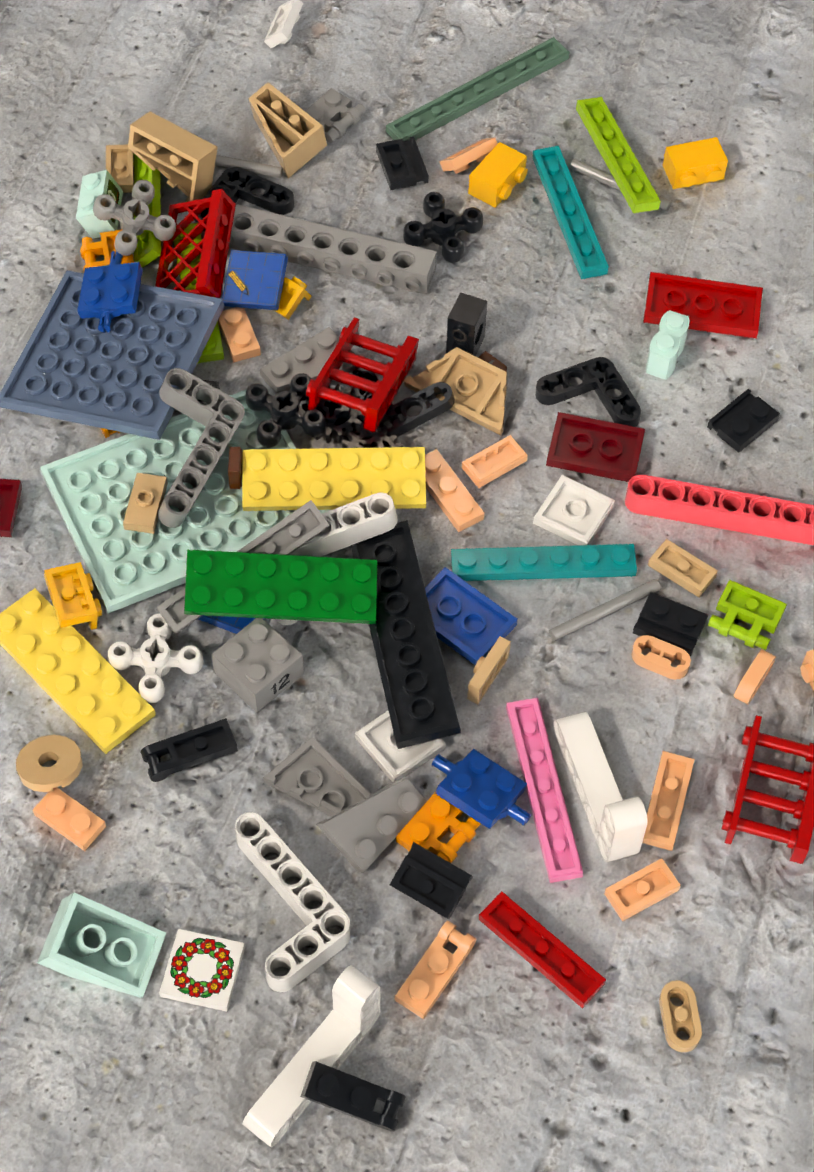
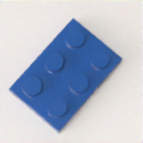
M446 567L425 587L437 638L474 665H476L481 656L486 658L499 636L505 638L517 626L518 619Z

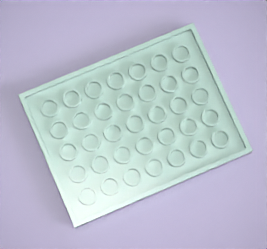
M246 390L230 395L243 405L244 417L184 522L176 528L165 526L158 518L155 533L152 534L124 530L123 521L136 474L144 473L167 477L168 484L164 495L165 498L205 430L206 426L183 413L170 418L160 440L126 434L40 467L46 485L83 563L91 575L92 582L107 613L114 612L184 584L186 582L187 549L237 552L296 511H243L242 487L240 489H230L228 477L230 447H240L242 450L296 449L289 434L283 429L281 430V439L276 446L267 448L259 443L257 439L258 425L262 421L269 420L271 414L265 409L262 411L251 410L246 404ZM224 415L227 419L233 420L230 416ZM210 437L213 441L219 442L218 439ZM197 460L200 464L207 465L204 461ZM183 482L187 488L194 489L191 484ZM169 506L171 510L180 512L177 507ZM319 510V511H320V513L322 514V513H325V512L330 511V510Z

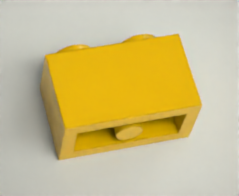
M714 137L666 147L662 166L672 188L677 189L723 180L728 159L718 138Z
M499 142L469 175L468 194L496 208L502 200L508 199L517 183L524 181L528 172L526 168L527 156Z

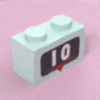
M108 170L91 173L82 177L76 219L92 239L101 237L100 233L115 231L118 228L119 220L114 218L106 221L100 220L93 212L94 201L102 194L112 196L116 203L121 205L123 190Z

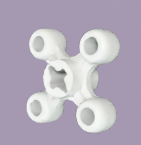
M160 613L154 614L149 618L147 631L150 639L145 640L141 648H131L126 642L120 641L112 644L108 650L109 663L114 669L126 670L131 665H138L143 668L146 674L140 679L139 693L148 703H156L163 698L165 688L161 677L167 675L171 667H178L187 674H195L202 669L204 664L203 654L196 646L187 645L179 651L171 650L168 647L166 641L171 637L173 631Z

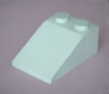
M74 892L62 899L37 963L66 976L142 998L166 932Z

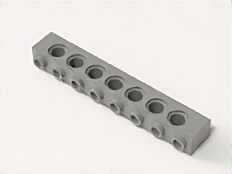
M236 204L229 248L241 251L286 254L288 257L287 262L300 264L304 267H313L330 273H338L356 279L380 283L384 286L405 289L410 292L427 294L436 270V251Z

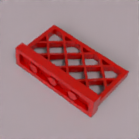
M223 189L213 190L209 198L169 206L168 215L175 220V223L177 222L178 213L188 211L189 214L179 224L176 223L174 236L168 241H163L155 287L166 288L173 281L176 286L172 290L221 298L236 207L235 202ZM205 208H209L208 214L201 220L198 215ZM196 219L199 223L186 234L184 230ZM206 229L204 238L196 244L193 240ZM182 233L185 237L172 248L173 241ZM192 243L195 247L182 258L179 254ZM201 253L200 262L192 268L189 264ZM178 257L181 261L168 272L169 264ZM188 267L191 271L178 282L175 278ZM197 277L196 289L186 291L185 288Z

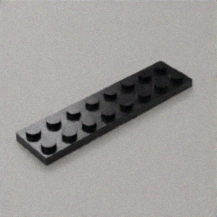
M408 520L398 522L388 532L351 545L353 559L377 560L375 624H369L396 745L398 749L459 734L461 729Z

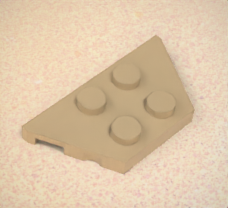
M456 347L446 353L442 359L435 360L426 365V370L413 378L410 375L404 380L405 387L416 393L437 382L447 383L451 387L455 398L450 410L500 436L502 435L507 389L506 371ZM442 394L436 396L440 401L445 399Z

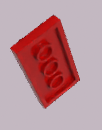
M650 272L643 323L659 325L662 316L671 310L689 316L688 329L757 339L763 288Z

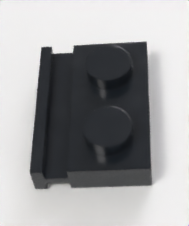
M414 136L410 137V140L407 141L397 139L376 144V153L390 190L415 186L417 182L424 181V184L428 183L429 175Z
M747 389L712 417L707 427L710 430L713 428L718 432L717 436L739 453L776 423L780 413L760 397H754L751 394V390Z
M650 592L637 623H635L633 634L653 636L684 649L691 656L706 624L708 614Z
M413 842L412 848L408 855L405 856L389 885L445 918L450 919L473 876Z

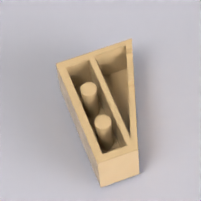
M269 82L248 98L253 117L288 179L327 146L323 125Z
M151 111L130 124L128 148L153 171L158 169L169 179L167 184L172 188L178 187L188 196L187 202L204 198L212 187L218 147Z

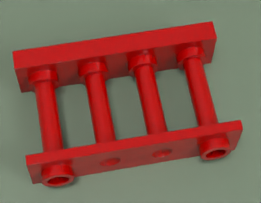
M354 317L348 327H343L338 344L317 378L310 380L306 390V396L309 397L308 409H315L321 398L361 411V415L365 416L364 429L375 432L416 361L419 339L408 335L402 346L398 345L395 347L359 335V319ZM356 345L391 357L393 362L384 364L351 353L350 351ZM344 362L382 375L383 379L382 381L377 380L374 382L339 369ZM332 380L372 393V398L363 400L328 387Z
M756 715L752 727L746 725L741 744L746 745L747 748L732 812L726 810L721 830L727 831L724 843L731 845L735 832L738 830L786 843V847L792 849L790 861L803 864L809 851L814 828V743L810 742L809 745L761 733L759 729L762 717ZM759 745L804 757L805 761L810 762L809 771L804 770L803 773L754 761L752 759L755 746ZM749 773L797 785L800 790L804 791L803 800L797 799L795 802L747 789ZM742 802L792 814L793 818L798 819L797 828H791L789 831L741 818L739 815Z

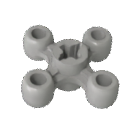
M139 180L134 184L132 189L133 200L126 202L125 206L117 204L115 199L107 194L99 195L94 201L93 212L98 219L106 221L114 218L120 221L122 231L116 235L114 247L122 256H129L135 252L138 243L137 236L142 234L144 230H150L161 241L170 240L176 231L175 220L169 215L154 217L149 214L147 205L152 202L155 189L153 184L147 180Z

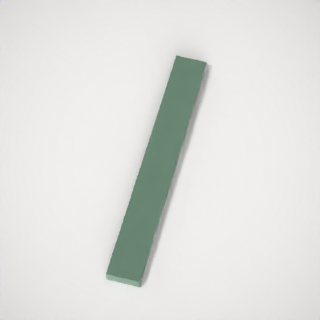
M553 37L387 124L386 133L393 140L402 139L407 141L413 136L417 140L568 60L570 52Z

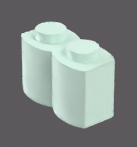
M671 310L662 316L658 333L654 335L650 343L646 363L647 374L664 380L673 374L677 357L682 353L685 346L689 316Z

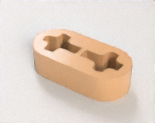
M649 635L640 636L635 640L631 654L633 661L637 665L674 680L686 676L691 662L690 655L684 649ZM646 647L651 649L647 656L641 654ZM675 659L680 661L676 668L671 666Z
M761 649L738 685L734 698L749 705L770 672L776 656Z

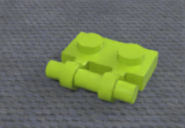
M729 580L716 607V610L725 613L726 616L723 619L712 614L708 626L719 630L718 634L725 637L729 634L745 641L744 645L751 648L757 646L767 650L771 639L760 635V632L763 629L774 634L787 604ZM737 618L751 624V629L748 630L734 624L735 619Z

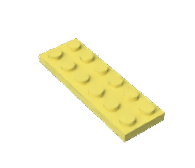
M425 447L242 450L243 511L297 510L310 500H312L318 510H333L380 492L391 496L395 509L426 508Z
M36 588L0 613V645L105 754L156 715L155 709L141 697L72 625L60 628L54 607Z

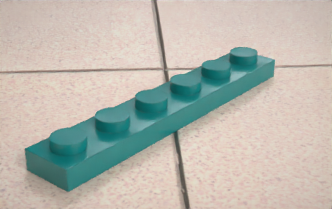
M553 146L533 150L532 159L580 278L586 279L608 274L609 266L560 147Z
M634 544L451 549L452 572L464 581L636 576L637 573Z

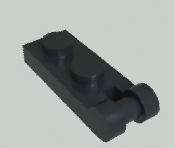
M225 718L147 745L142 748L141 755L144 762L149 764L148 774L151 781L158 782L166 779L170 774L237 752L238 749L228 721ZM169 754L171 759L162 762L160 758L163 755Z
M317 1061L311 1064L300 1096L393 1132L398 1123V1120L395 1119L398 1108L403 1107L406 1098L405 1095L383 1088ZM377 1099L385 1102L382 1114L373 1111Z

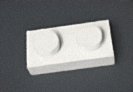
M289 0L279 6L264 40L270 48L280 43L285 44L292 37L293 33L291 31L293 26L300 18L299 12L303 5L301 0Z

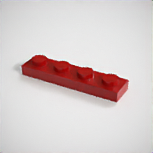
M502 891L479 914V920L582 1009L605 985L606 979Z

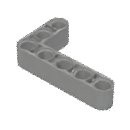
M181 368L171 369L166 374L159 390L160 398L167 405L201 423L206 428L159 508L158 518L160 522L170 528H176L184 522L245 414L244 407L238 400ZM171 385H176L180 389H175ZM198 400L204 401L206 405L201 404ZM224 415L230 416L233 420L227 419ZM210 437L218 439L219 442L213 441ZM197 460H202L207 465H202ZM183 482L191 484L194 489L187 488ZM169 506L177 507L180 512L171 510Z

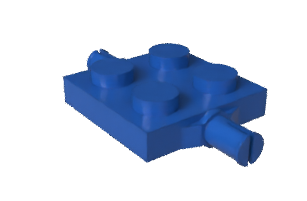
M114 251L111 252L109 265L85 268L77 312L81 319L99 318L98 330L105 333V330L107 332L111 330V321L114 317L122 314L136 313L143 269L140 262L121 264L123 256L118 251H116V254Z
M475 749L462 761L455 764L441 756V754L434 758L432 766L447 775L438 785L435 794L488 829H491L498 820L508 815L523 826L529 821L531 813L516 805L517 799L524 793L527 783Z

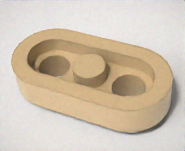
M671 981L663 987L659 997L665 1038L672 1049L678 1052H689L697 1047L702 1036L695 992L689 984L683 981ZM679 998L682 1001V1005L675 1006L671 1003L670 999ZM684 1031L688 1034L689 1038L682 1040L677 1036V1032Z

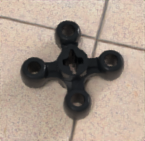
M430 192L423 200V210L431 218V221L427 224H422L419 221L408 222L403 230L404 241L408 245L418 247L423 244L425 239L431 238L435 244L442 246L443 258L447 262L456 263L463 257L464 244L460 238L455 237V234L461 230L470 234L479 232L483 226V213L478 208L470 207L461 216L456 217L453 211L445 209V199L440 193Z
M304 373L295 375L290 382V391H280L274 396L270 395L267 388L262 384H253L247 388L245 393L247 406L253 411L265 409L271 414L270 419L262 421L257 428V439L262 446L267 448L276 446L281 439V430L292 429L297 424L310 437H318L324 433L326 428L324 414L316 409L305 411L300 406L301 401L309 399L306 396L307 386L311 380L309 375Z

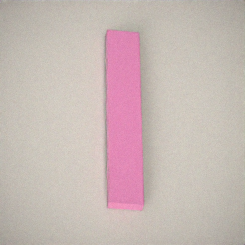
M538 698L508 702L506 710L524 782L527 783L526 790L549 882L554 883L582 878L583 869Z

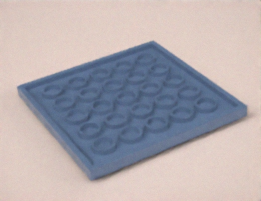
M66 270L0 392V407L160 440L175 410L160 398V387L166 374L171 369L181 368L191 374L193 373L225 307L223 299L140 284L136 313L122 314L114 317L111 321V330L109 332L105 330V333L98 330L99 318L81 319L77 312L84 273ZM171 385L175 389H180L176 385Z

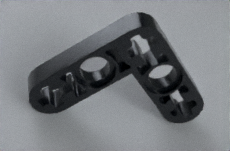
M236 167L226 169L204 196V198H209L213 190L223 189L235 203L238 199H242L276 214L285 215L294 208V194L290 189ZM255 188L265 190L262 194H253L251 191ZM205 208L198 215L201 220L208 214L209 208Z
M605 357L590 359L543 376L537 381L535 396L544 405H553L595 390L614 423L636 427L639 423L641 408L614 364ZM601 372H605L606 381H604V376ZM578 377L582 380V383L572 385L567 379ZM617 389L621 392V395L619 397H611L606 391Z
M357 368L352 372L353 375L374 382L378 380L375 373L362 368ZM437 382L394 405L391 403L376 429L377 433L387 429V437L392 435L399 437L452 408L455 401L451 387L447 383ZM352 387L355 394H360V399L372 398V393ZM442 394L445 399L440 401L436 396ZM426 400H428L429 405H431L430 408H427L425 403ZM410 407H422L421 413L417 416L407 415ZM399 414H402L404 419L403 422H401L400 418L398 417ZM389 421L393 426L387 428L384 423Z

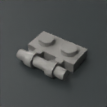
M330 88L305 112L323 125L324 132H326V141L332 143L335 139H340L344 136L349 126L356 125L361 120V116L366 112V108L362 104H358L353 108L351 99Z

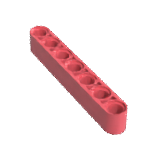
M648 475L633 476L628 482L625 505L633 513L814 545V505Z

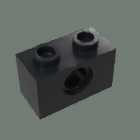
M460 292L448 316L446 353L458 347L476 356L485 338L488 301Z

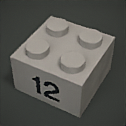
M255 618L212 654L214 673L256 713L304 674L303 655L262 618Z

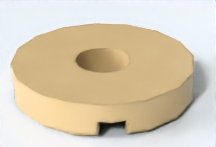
M54 734L41 736L30 741L20 750L16 759V771L23 785L39 792H51L55 787L61 786L64 788L70 785L79 776L83 767L81 751L75 741L66 736ZM47 761H57L53 766H42Z

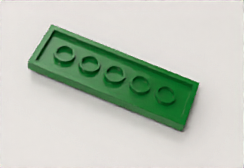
M187 549L184 614L375 624L377 560Z

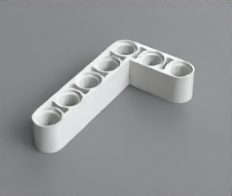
M380 492L322 513L329 527L290 555L322 557L392 530L398 521L393 499L390 495ZM276 619L282 625H292L298 621Z
M581 712L555 719L554 730L603 859L608 863L639 854L647 827V814L644 804L638 796L626 800L622 799L588 713Z
M247 812L240 815L235 823L236 839L239 848L306 925L304 929L272 952L265 962L266 980L269 987L276 992H287L346 947L350 940V919L346 912L259 814ZM249 829H254L258 831V833L254 836H246L243 834L245 831ZM268 853H276L279 855V857L275 860H266L265 858H263ZM289 877L300 879L298 883L293 885L284 882ZM310 901H318L322 904L317 909H309L305 906ZM333 925L344 929L338 934H331L327 931ZM305 946H312L317 949L311 955H304L299 952ZM278 967H286L290 970L287 975L280 977L272 973Z
M352 965L348 966L341 973L332 989L333 1010L249 1110L242 1125L270 1147L275 1146L311 1103L310 1100L300 1096L312 1062L317 1061L338 1070L377 1021L380 1015L381 987Z

